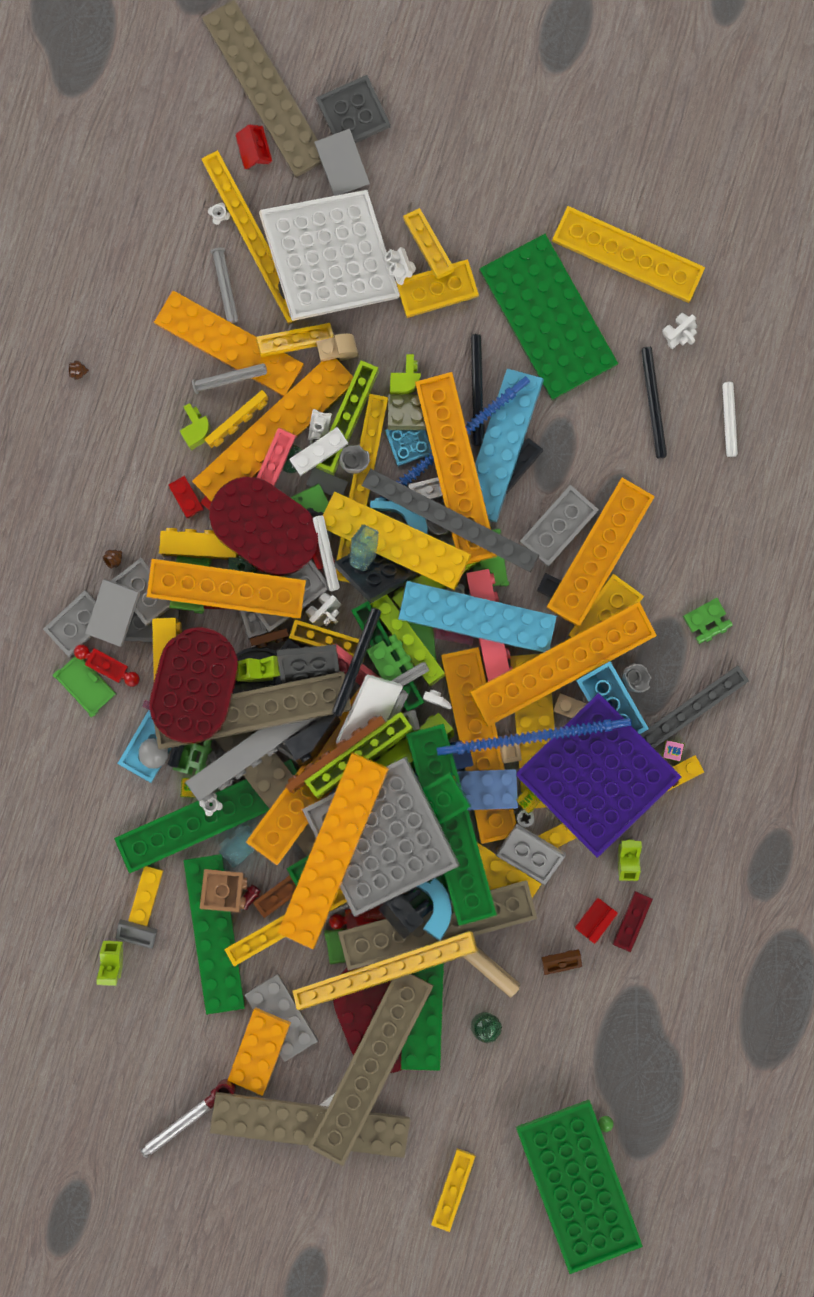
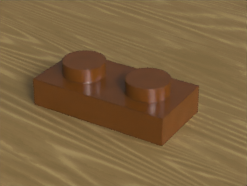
M288 628L250 638L252 646L256 645L257 648L268 646L267 642L275 640V643L283 642L289 636Z
M579 949L541 957L544 975L582 967Z

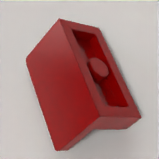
M248 124L236 133L235 136L244 169H250L255 164L268 165L272 162L263 126Z
M596 898L577 923L575 929L595 944L617 916L618 912L601 899Z

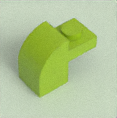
M406 354V373H391L390 394H411L417 389L415 382L421 380V373H413L417 372L418 360H414V354Z
M189 403L183 407L192 424L181 429L180 433L189 448L193 450L205 442L204 439L210 435L211 426L206 416L200 418L202 415L197 407L192 408Z
M277 656L261 660L248 658L238 661L237 681L264 682L280 676Z
M629 839L619 844V881L639 880L641 872L639 858L642 849L641 841Z
M103 941L99 953L100 968L97 975V985L117 986L118 978H121L123 942Z

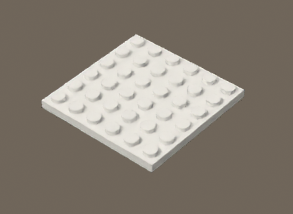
M367 190L260 210L259 215L292 321L394 300L400 297L395 278L389 272L391 265L384 258L387 252Z

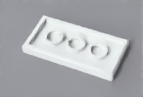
M367 674L335 742L339 743L343 739L347 741L352 737L351 734L356 729L366 727L368 725L367 722L375 716H382L387 722L403 686L399 683Z

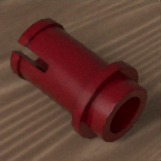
M253 884L247 887V891L243 895V897H246L245 910H248L255 898L260 896L261 890Z

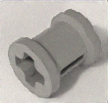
M521 809L516 815V821L522 827H529L534 822V815L531 811L528 813L525 809ZM523 813L530 816V818L527 819V823H525L524 821H520V818L523 817Z

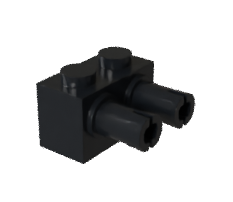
M417 886L387 900L379 908V911L403 939L416 930L424 922L422 918L434 909L432 904L426 907L430 903L428 900H424L415 909L411 906L410 902L421 894L419 889L413 892Z

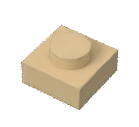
M517 743L514 746L509 744L508 747L506 745H503V748L500 747L503 764L522 760L520 746Z

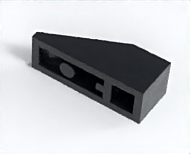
M334 714L328 715L285 741L300 767L308 765L318 756L340 724L341 720L338 716Z

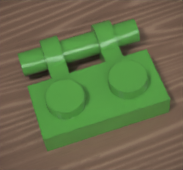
M718 598L683 616L691 633L696 630L700 631L701 635L696 637L698 644L712 640L713 636L719 633L723 634L727 632L728 628L733 626L730 620L721 621L720 617L726 615V612ZM714 621L716 627L707 630L705 626Z
M395 634L388 637L392 645L387 647L384 641H381L367 649V653L382 679L389 681L402 674L399 667L404 665L407 671L414 667L411 663L410 655L407 656L402 647V641L398 640ZM394 650L397 652L399 658L401 659L397 662H395L390 653Z
M212 740L204 741L203 746L200 745L201 742L186 744L179 766L177 768L173 767L172 770L192 775L193 768H196L195 775L207 767L206 761L208 754H211L212 748L210 746ZM198 751H200L201 754H200L199 761H198V762H195V761H196L197 754H198Z

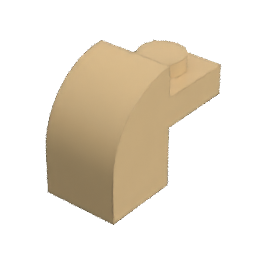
M338 334L334 338L316 341L321 362L335 358L343 361L358 357L353 334Z

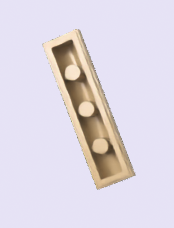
M478 947V952L462 956L510 998L519 990L520 983Z

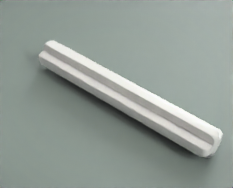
M725 382L722 387L727 457H735L738 451L733 382Z
M323 516L313 517V523L316 533L318 532V545L329 591L338 590L340 586Z

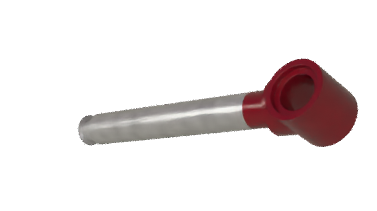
M228 1079L221 1080L210 1091V1096L146 1143L144 1148H140L142 1155L147 1158L149 1153L153 1154L214 1107L216 1092L221 1093L220 1088L226 1087L229 1089L230 1094H235V1084L227 1081Z

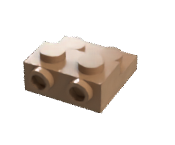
M204 869L200 909L240 913L241 909L245 908L246 897H242L243 889H247L248 878L244 877V873Z

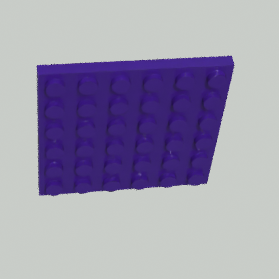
M598 692L565 726L570 728L571 725L576 727L577 724L582 726V723L587 725L588 722L593 724V721L598 723L599 720L603 722L606 719L614 721L624 718ZM632 726L614 728L609 732L603 730L602 733L600 731L594 733L593 731L591 734L587 732L586 735H583V733L580 736L575 734V737L570 735L569 738L564 736L563 739L561 737L558 739L554 737L553 740H549L516 772V776L597 858L681 778V775Z

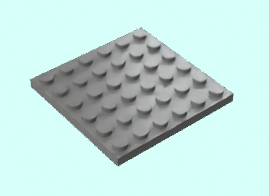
M406 757L387 766L389 771L340 886L354 916L460 865ZM335 793L302 809L316 838Z

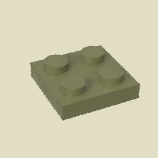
M388 394V430H426L418 394Z

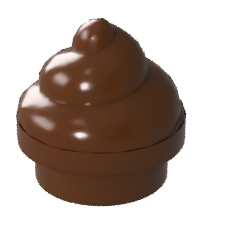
M80 361L69 362L68 372L70 378L78 380L88 373L89 370Z
M107 550L102 557L104 563L111 569L113 567L117 568L121 564L123 552L120 550Z

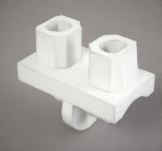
M402 247L397 251L390 249L384 257L386 262L391 264L389 272L390 275L395 276L397 284L402 285L404 279L412 277V274L416 271L415 264L408 260L406 251Z
M681 313L676 318V324L679 325L676 329L671 325L663 329V335L671 349L679 343L684 345L687 342L692 345L695 342L693 336L697 333L695 330L697 325L694 315L687 316Z
M313 409L308 435L310 444H313L329 433L332 413H321Z
M323 593L318 599L323 605L318 610L314 606H310L306 611L310 618L309 621L318 627H321L323 624L327 626L331 621L337 624L338 621L335 617L340 613L337 609L342 605L335 596Z

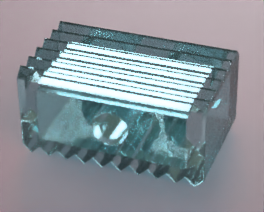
M361 525L359 530L355 532L351 539L349 560L350 565L354 568L366 571L376 557L377 539L379 536L377 530Z
M242 824L234 831L235 837L231 840L227 838L220 844L222 848L219 850V853L233 868H236L255 850L245 843L254 831L249 824L246 826Z

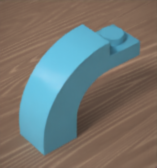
M375 498V501L370 502V508L376 511L398 513L405 519L408 526L427 534L425 518L392 501H386V498Z
M434 878L430 884L427 881L418 885L417 888L426 893L434 905L433 914L425 925L424 931L438 941H441L450 925L451 902L444 886Z

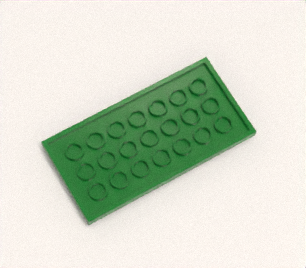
M546 233L479 268V272L537 376L543 378L542 385L551 401L619 364Z
M589 1099L516 1126L569 1275L643 1247Z

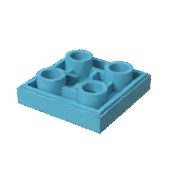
M385 430L397 467L429 456V453L432 454L425 430Z

